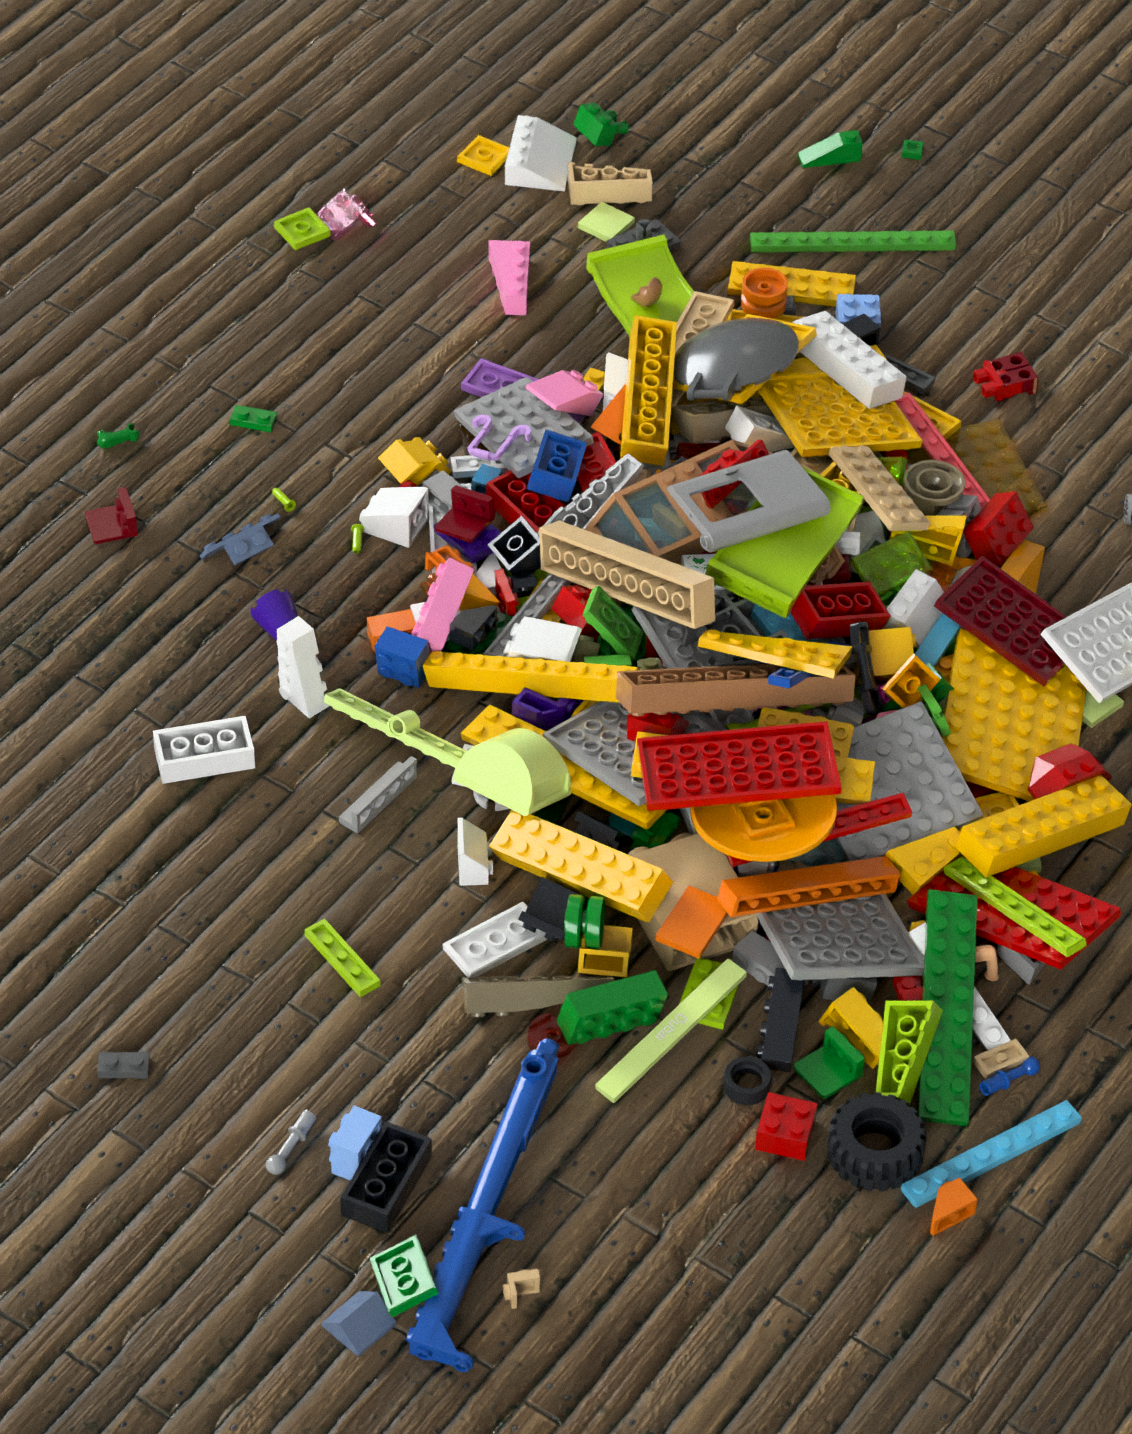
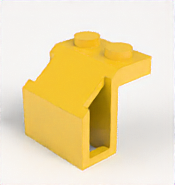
M415 437L412 441L405 442L402 439H398L378 457L400 484L411 480L418 486L435 469L439 472L444 471L448 475L452 472L447 466L449 461L441 453L438 455L435 453L438 449L429 440L425 443L420 437Z
M604 925L601 950L587 949L585 933H583L582 948H580L578 973L628 977V959L631 954L633 928ZM584 954H586L585 967L583 968Z

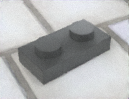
M99 1052L98 1078L148 1079L150 1054L149 1052Z

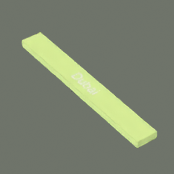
M729 958L726 959L595 1084V1089L612 1103H615L746 978L747 972Z

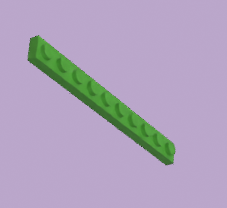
M947 230L750 233L751 252L956 250L954 231Z

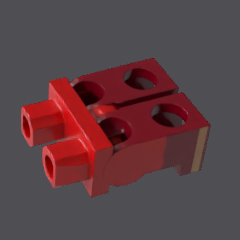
M1022 352L992 361H983V368L974 370L973 380L976 384H981V392L984 398L994 396L998 402L1002 401L1003 397L1010 398L1022 392H1027L1028 395L1037 393L1038 376L1031 365L1029 366V362Z

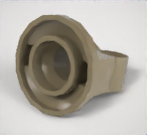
M925 460L911 465L905 471L903 486L905 492L913 499L914 504L924 516H936L941 509H945L946 505L956 502L963 495L965 479L955 466L947 462Z

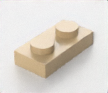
M1014 1039L974 1056L973 1063L983 1077L988 1079L999 1070L1007 1072L1020 1066L1029 1058V1055L1018 1040Z

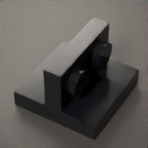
M578 811L574 820L580 822L575 833L618 851H620L623 844L629 846L632 842L631 836L593 816Z

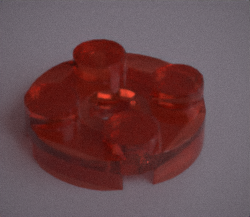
M552 1014L538 1016L529 1025L527 1043L531 1051L537 1049L542 1039H549L547 1034L557 1035L555 1039H551L559 1045L557 1058L568 1055L576 1047V1043L568 1045L557 1023L558 1017H552Z

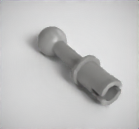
M304 1110L294 1126L288 1128V1132L291 1135L278 1154L270 1156L266 1161V1169L269 1173L278 1175L284 1172L286 1169L285 1160L299 1140H306V1134L316 1120V1116L312 1112Z

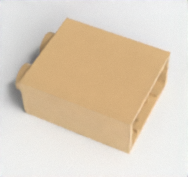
M682 833L674 837L669 843L650 849L638 847L628 853L632 857L663 869L674 882L651 921L647 923L638 919L667 972L694 964L696 961V957L655 941L657 932L688 885L718 897L722 880L738 878L724 853L710 846L698 833L694 835ZM728 914L701 958L709 959L733 951L734 947L751 931L757 933L758 917L756 914L731 917Z

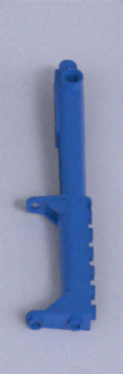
M542 1039L537 1049L528 1052L527 1057L521 1063L520 1074L506 1105L467 1207L459 1208L458 1220L454 1221L451 1229L452 1239L445 1242L442 1251L443 1261L436 1264L433 1277H435L434 1281L439 1294L427 1299L424 1306H419L415 1318L417 1324L409 1329L406 1342L410 1343L409 1353L416 1355L422 1360H433L451 1365L460 1372H468L473 1367V1358L457 1351L447 1332L483 1248L505 1238L523 1240L526 1231L521 1226L494 1215L521 1151H526L557 1074L559 1045L551 1039Z

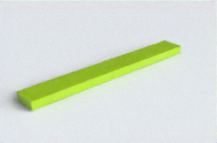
M963 856L944 867V872L947 876L1066 957L1087 946L1085 938L990 875L986 878Z

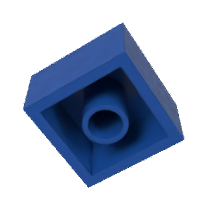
M387 626L374 646L378 673L385 678H392L407 686L419 688L426 677L422 665L430 655L428 641Z

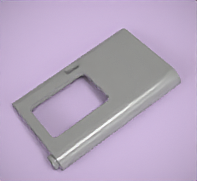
M788 450L779 451L673 484L666 489L688 516L689 520L702 534L700 537L701 546L710 553L829 515L830 513L828 498ZM742 481L763 507L717 522H711L690 496L729 483Z

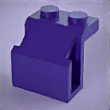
M524 687L512 702V715L544 731H548L570 719L573 712L577 709L578 702L576 699L559 698L556 702Z

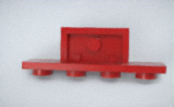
M758 439L745 451L726 450L716 462L708 465L707 469L700 476L769 455L763 440ZM736 481L701 492L707 507L713 509L737 488L742 481Z

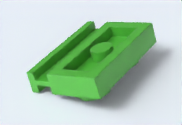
M924 684L918 687L923 705L936 729L939 730L942 737L951 734L942 709L927 685Z

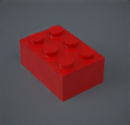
M1016 491L995 493L963 530V534L976 560L984 556L996 566H1002L1032 531L1034 526Z

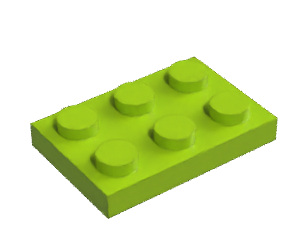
M696 958L680 1003L722 963L705 958ZM740 983L699 1024L724 1030Z

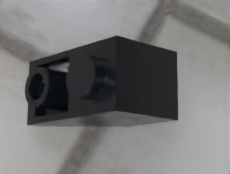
M491 605L462 610L450 624V641L474 651L479 644L484 642L490 630L496 628L499 621L497 606Z

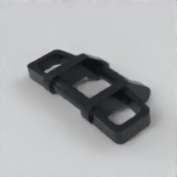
M868 623L850 624L851 654H857L862 683L856 686V690L861 695L866 713L868 715H878V713L885 712L872 665L870 654L872 647L870 645Z

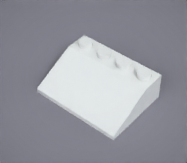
M518 115L505 164V185L565 192L568 180V162H572L577 138L538 117Z

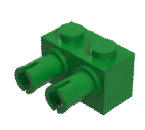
M596 103L581 104L573 123L595 146H609L615 134H626L629 130V125L626 121L616 122L618 115L614 110L603 111L601 106Z

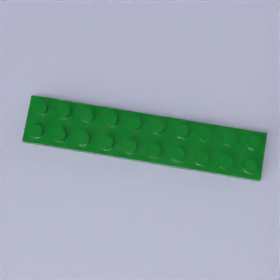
M931 889L927 893L922 1001H934L943 1010L919 1077L917 1112L919 1117L927 1122L967 1126L969 1123L977 895Z

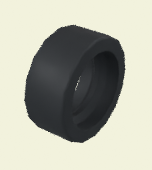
M751 1056L736 1058L725 1069L724 1091L728 1098L735 1103L742 1105L760 1103L770 1092L771 1070L765 1062ZM741 1073H751L761 1078L762 1084L755 1088L746 1089L736 1085L733 1082V1078Z

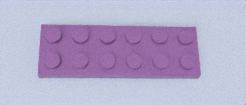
M481 358L462 381L461 390L482 397L527 376L533 382L539 379ZM567 412L579 424L586 418V415Z

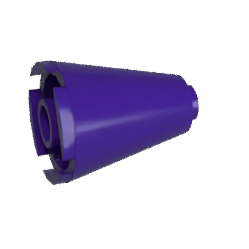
M279 589L266 593L256 601L258 604L256 608L253 609L252 607L250 610L253 620L276 642L277 629L298 617L293 597L287 589H284L285 592H280Z

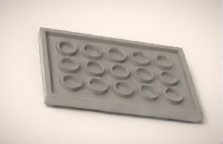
M528 376L454 410L455 418L475 437L482 430L484 424L474 428L473 419L479 415L490 416L493 428L488 435L486 434L481 443L493 454L497 452L509 436V433L516 426L527 425L530 427L532 439L528 442L524 434L519 435L499 459L518 478L532 473L545 429L587 442V446L594 443L593 436L567 412L554 410L526 389L527 384L533 382Z

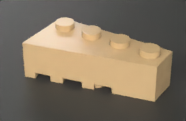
M568 162V187L571 204L584 205L599 204L601 202L623 204L625 202L644 203L652 201V177L649 169L624 167L622 170H617L613 166L606 165L605 168L601 169L593 168V164H585L584 167L575 166L574 162Z

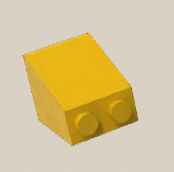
M911 627L869 631L870 645L872 647L870 654L876 683L889 681L911 655L914 654L913 647H916V637L914 633L911 634ZM859 662L853 668L855 687L862 683Z

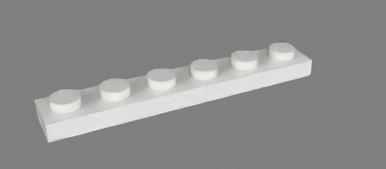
M926 922L909 932L910 938L923 957L925 953ZM974 986L972 1030L985 1050L988 1051L1011 1040Z

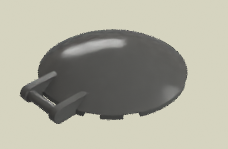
M741 318L725 321L700 331L678 348L675 352L673 375L680 385L689 386L687 390V399L689 401H696L697 398H722L723 401H730L736 391L742 390L741 386L754 383L755 386L770 380V375L774 372L785 370L797 355L799 348L798 339L795 332L789 326L776 320Z

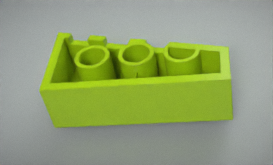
M886 1001L876 1092H880L884 1096H888V1094L894 1095L897 1100L903 1099L910 1105L943 1012L934 1001Z

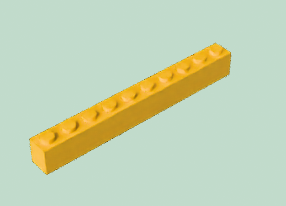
M432 651L422 665L429 687L519 694L525 687L545 697L619 702L616 699L617 671L638 670V667L625 665L617 666Z

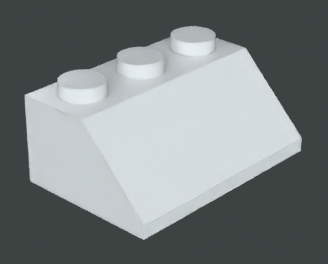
M916 569L888 606L887 610L891 617L882 629L911 627V634L914 633L916 637V647L914 648L918 649L942 614L941 611L934 607L936 600L944 593L937 580Z

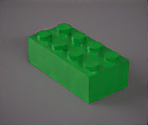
M656 970L567 993L557 1018V1023L568 1045L575 1043L583 1044L590 1039L597 1037L605 1038L612 1033L619 1031L627 1032L634 1027L642 1025L650 1026L657 1022L668 993Z

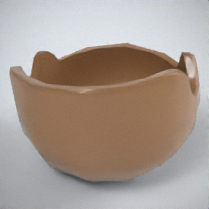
M656 277L652 278L648 286L640 287L639 291L631 296V300L642 307H649L655 304L662 293L661 281Z

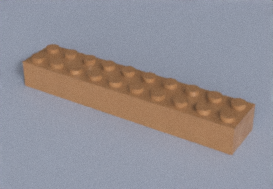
M774 664L617 671L616 699L634 716H644L645 713L665 715L672 711L687 714L691 710H699L700 712H712V709L733 711L735 708L755 710L757 707L764 706L776 709L782 705L794 708L800 707L801 704H809L811 706H822L823 703L843 705L845 702H853L855 674L843 665L834 679L813 674L791 688H784L768 684V676L783 668Z

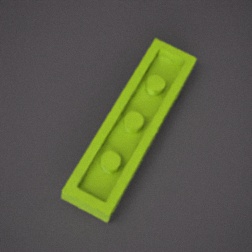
M325 918L304 929L305 937L360 998L381 986L380 979Z

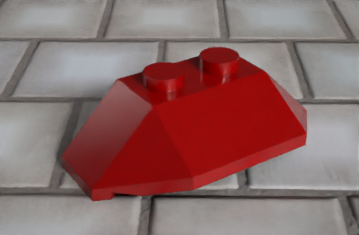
M1070 743L1035 758L1027 790L1034 799H1038L1100 775L1107 781L1111 780L1112 776L1092 753Z

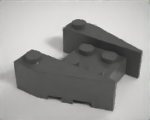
M727 589L722 591L715 601V621L696 629L687 626L683 641L684 647L698 641L705 630L761 636L746 618L752 614L754 603ZM783 630L768 636L780 639L789 638ZM707 649L717 660L715 666L769 664Z

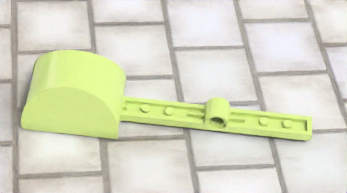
M340 688L325 694L324 703L332 706L333 709L342 711L350 715L351 718L360 720L368 724L369 727L378 729L386 733L387 736L402 741L407 746L415 747L421 750L423 754L439 759L443 764L455 767L453 781L523 816L534 813L571 795V778L564 760L554 746L536 732L523 728L512 729L479 743L466 751L421 729L420 719L412 710H406L393 715Z

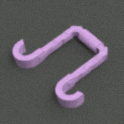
M479 415L473 419V427L478 428L481 424H484V426L467 449L469 454L474 457L492 461L499 460L519 435L524 434L526 441L529 442L532 439L531 429L527 425L516 426L509 433V436L497 452L493 454L492 452L476 448L493 428L490 416Z

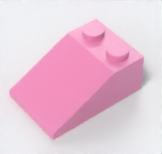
M561 370L531 382L526 386L527 390L554 410L586 416L593 415L604 395L597 390L598 386L596 384L582 379L583 375L575 370L571 372Z

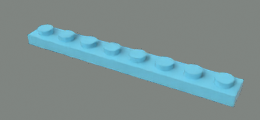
M1065 1100L903 1183L901 1191L912 1205L917 1208L937 1198L938 1188L943 1183L951 1182L959 1177L966 1183L1080 1124L1082 1117Z

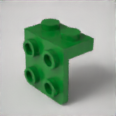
M832 1026L825 1030L823 1047L797 1061L794 1064V1070L821 1098L826 1099L863 1076L865 1058L860 1050L855 1049L848 1042L843 1033H839Z

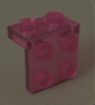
M342 189L316 213L330 229L331 237L334 240L338 239L359 219L369 229L375 224L370 218L372 213L365 205L363 207L360 206L363 202L355 194L351 196L345 189Z

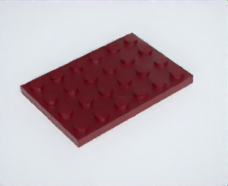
M981 556L934 604L936 609L1043 687L1066 665L1041 636V633L1047 627L1067 616L984 556Z

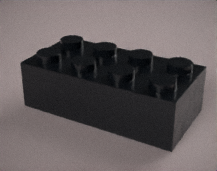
M385 1121L340 1197L341 1216L388 1233L432 1157V1138Z

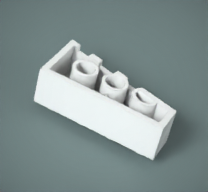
M298 616L277 629L279 692L285 700L288 699L304 715L311 718L330 705L324 703V691L327 690L326 682L321 681L319 674L323 669L322 664L316 657L319 651L314 629Z

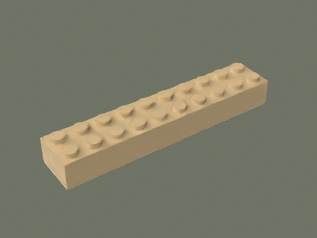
M560 520L539 527L541 570L589 589L599 585L610 597L693 629L715 621L714 577Z

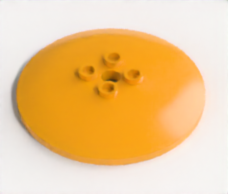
M833 794L690 807L692 823L698 834L718 851L743 860L772 862L800 856L821 844L834 827L837 803ZM764 815L767 818H760L758 816Z

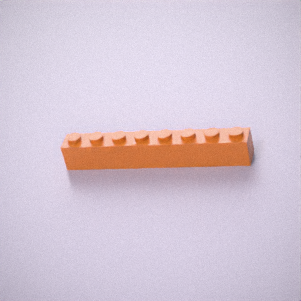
M887 856L725 879L722 880L717 900L731 917L893 893L896 890L901 873Z

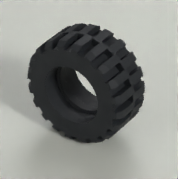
M874 1092V1095L864 1093L860 1094L857 1099L852 1097L846 1100V1105L844 1103L837 1108L836 1113L833 1114L828 1135V1159L831 1160L833 1169L836 1172L839 1171V1176L845 1181L850 1180V1184L857 1188L862 1186L865 1187L864 1190L868 1191L879 1189V1192L887 1191L890 1187L892 1189L899 1188L902 1182L905 1183L913 1179V1175L918 1174L921 1168L927 1138L925 1123L919 1117L917 1110L914 1107L909 1108V1103L903 1099L899 1101L894 1095L888 1094V1096H884L880 1092ZM867 1133H879L890 1137L898 1145L889 1150L877 1151L864 1147L856 1138Z

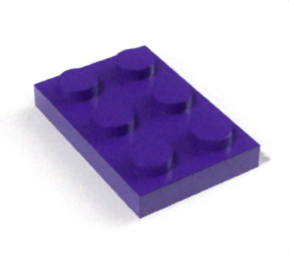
M490 523L473 543H469L436 532L434 528V532L457 549L472 563L494 553L488 544L502 533Z

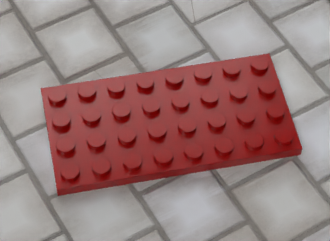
M828 721L637 738L647 811L841 794V782Z
M1017 867L992 875L1085 938L1087 946L1121 916V909L1117 906ZM942 871L907 901L909 908L926 914L927 893L929 889L975 894ZM977 896V936L1060 970L1087 947L1085 946L1071 956L1066 957Z

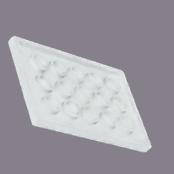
M1132 582L1047 627L1041 633V636L1098 703L1132 685Z

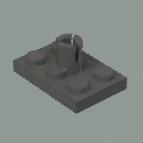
M642 219L636 223V228L607 240V248L665 235L667 246L670 251H673L680 247L681 241L658 219L652 221Z

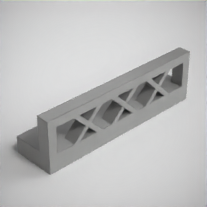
M410 756L404 763L398 761L339 816V823L358 834L417 778V759Z

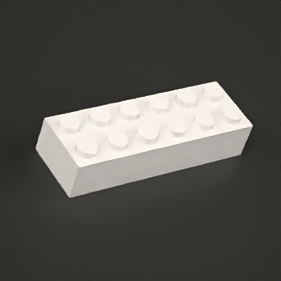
M823 311L792 321L795 324L815 327L817 336L799 352L822 371L826 372L827 375L867 408L871 409L902 398L907 376L828 312Z

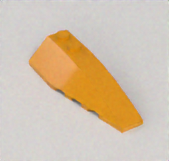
M1024 540L1009 556L1001 569L1036 594L1045 546Z

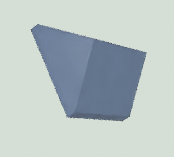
M359 1291L321 1323V1326L359 1357L395 1327L396 1321L389 1314L378 1292Z

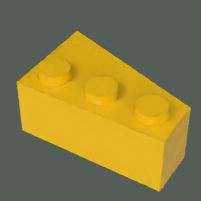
M925 516L930 522L928 530L891 532L888 543L899 550L952 566L967 516Z
M954 826L886 852L885 856L901 873L899 881L912 895L944 871L946 865L962 856L955 848L960 832Z
M853 987L833 1001L818 1022L823 1027L828 1024L830 1027L833 1026L839 1033H843L848 1042L855 1049L861 1051L865 1058L864 1062L874 1069L879 1065L883 1019L878 1012L870 1007L864 995Z

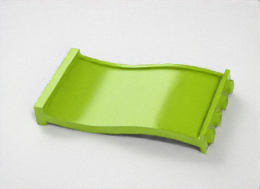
M665 235L587 253L586 269L589 274H592L605 302L620 321L629 338L635 315L678 322L694 293L679 271L667 246ZM656 277L661 281L662 293L655 304L649 307H642L631 300V296L636 294L640 287L648 286L652 278Z
M804 467L802 468L828 498L830 503L829 515L718 550L714 558H711L708 562L705 575L714 577L715 584L785 619L790 614L791 608L810 578L835 548L856 514H859L864 496L859 495L855 491H851ZM756 500L748 511L758 509L763 506L760 504L758 500Z

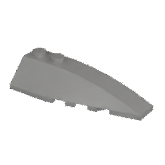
M630 454L625 455L606 471L604 477L600 480L595 479L589 484L590 488L581 495L579 493L572 498L573 501L565 508L561 506L543 526L560 520L585 529L613 493L636 483L644 465ZM615 512V514L608 520V522L600 530L602 535L614 520L615 516L617 515V512Z

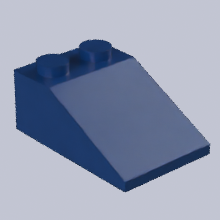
M545 429L527 489L569 503L587 442Z

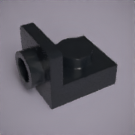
M532 573L509 576L513 586L512 593L516 592L518 598L529 597L534 590L533 586H537L536 576Z

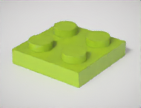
M309 207L274 221V228L294 250L331 236L330 229Z

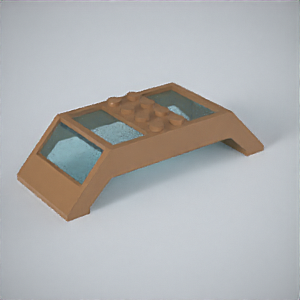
M730 440L613 493L584 530L676 564L681 563L682 555H695L707 551L702 548L700 543L702 534L666 489L670 485L699 477L707 469L708 465L716 462L726 450L745 451L751 445ZM743 482L713 509L707 507L701 493L690 496L711 522H717L745 513L757 500ZM611 597L619 607L627 604L626 602Z

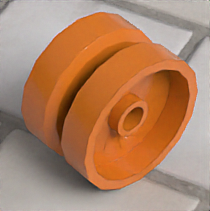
M764 267L747 272L742 281L741 307L746 314L770 319L782 315L786 310L788 280L786 276L778 270Z

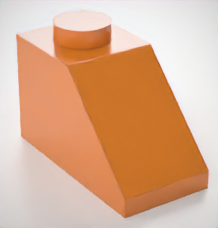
M960 1177L951 1182L947 1181L938 1188L930 1233L933 1236L975 1214L978 1199Z

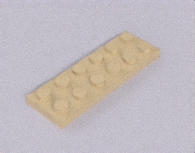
M868 446L830 448L829 456L861 496H864L865 501L890 531L928 530L930 524L928 519Z

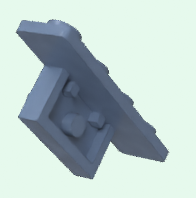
M279 513L273 516L267 514L259 519V523L255 525L249 523L240 529L241 532L237 534L231 532L222 538L223 541L217 544L215 541L207 544L200 555L201 559L204 560L225 549L234 566L270 549L274 544L265 528L279 520Z

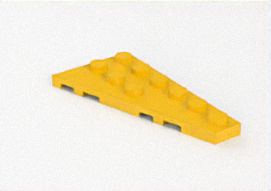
M705 630L698 641V647L833 679L852 652V646L798 641L791 638L780 639L726 633L717 630Z

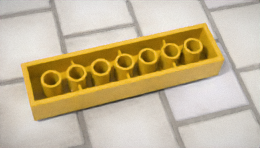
M634 316L629 341L620 459L630 454L640 463L664 465L669 443L677 322Z
M1100 775L963 826L955 848L987 878L990 875H995L1123 826L1132 804Z
M511 810L489 845V848L496 856L504 862L539 877H544L588 898L591 896L605 897V905L647 923L651 921L674 883L665 871L659 867L534 815L523 816Z

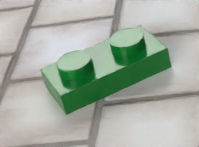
M235 405L230 417V425L272 432L277 420V412Z

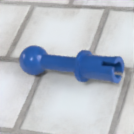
M1029 1056L1020 1066L1006 1073L1002 1070L995 1072L994 1076L982 1081L979 1088L985 1096L1000 1089L1006 1090L1010 1087L1011 1081L1025 1074H1037L1040 1070V1063L1037 1058Z

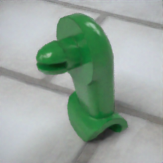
M129 423L127 429L116 432H106L100 429L97 432L99 438L96 443L100 448L107 449L128 440L132 442L137 441L140 432L137 429L134 430L135 426L133 423Z

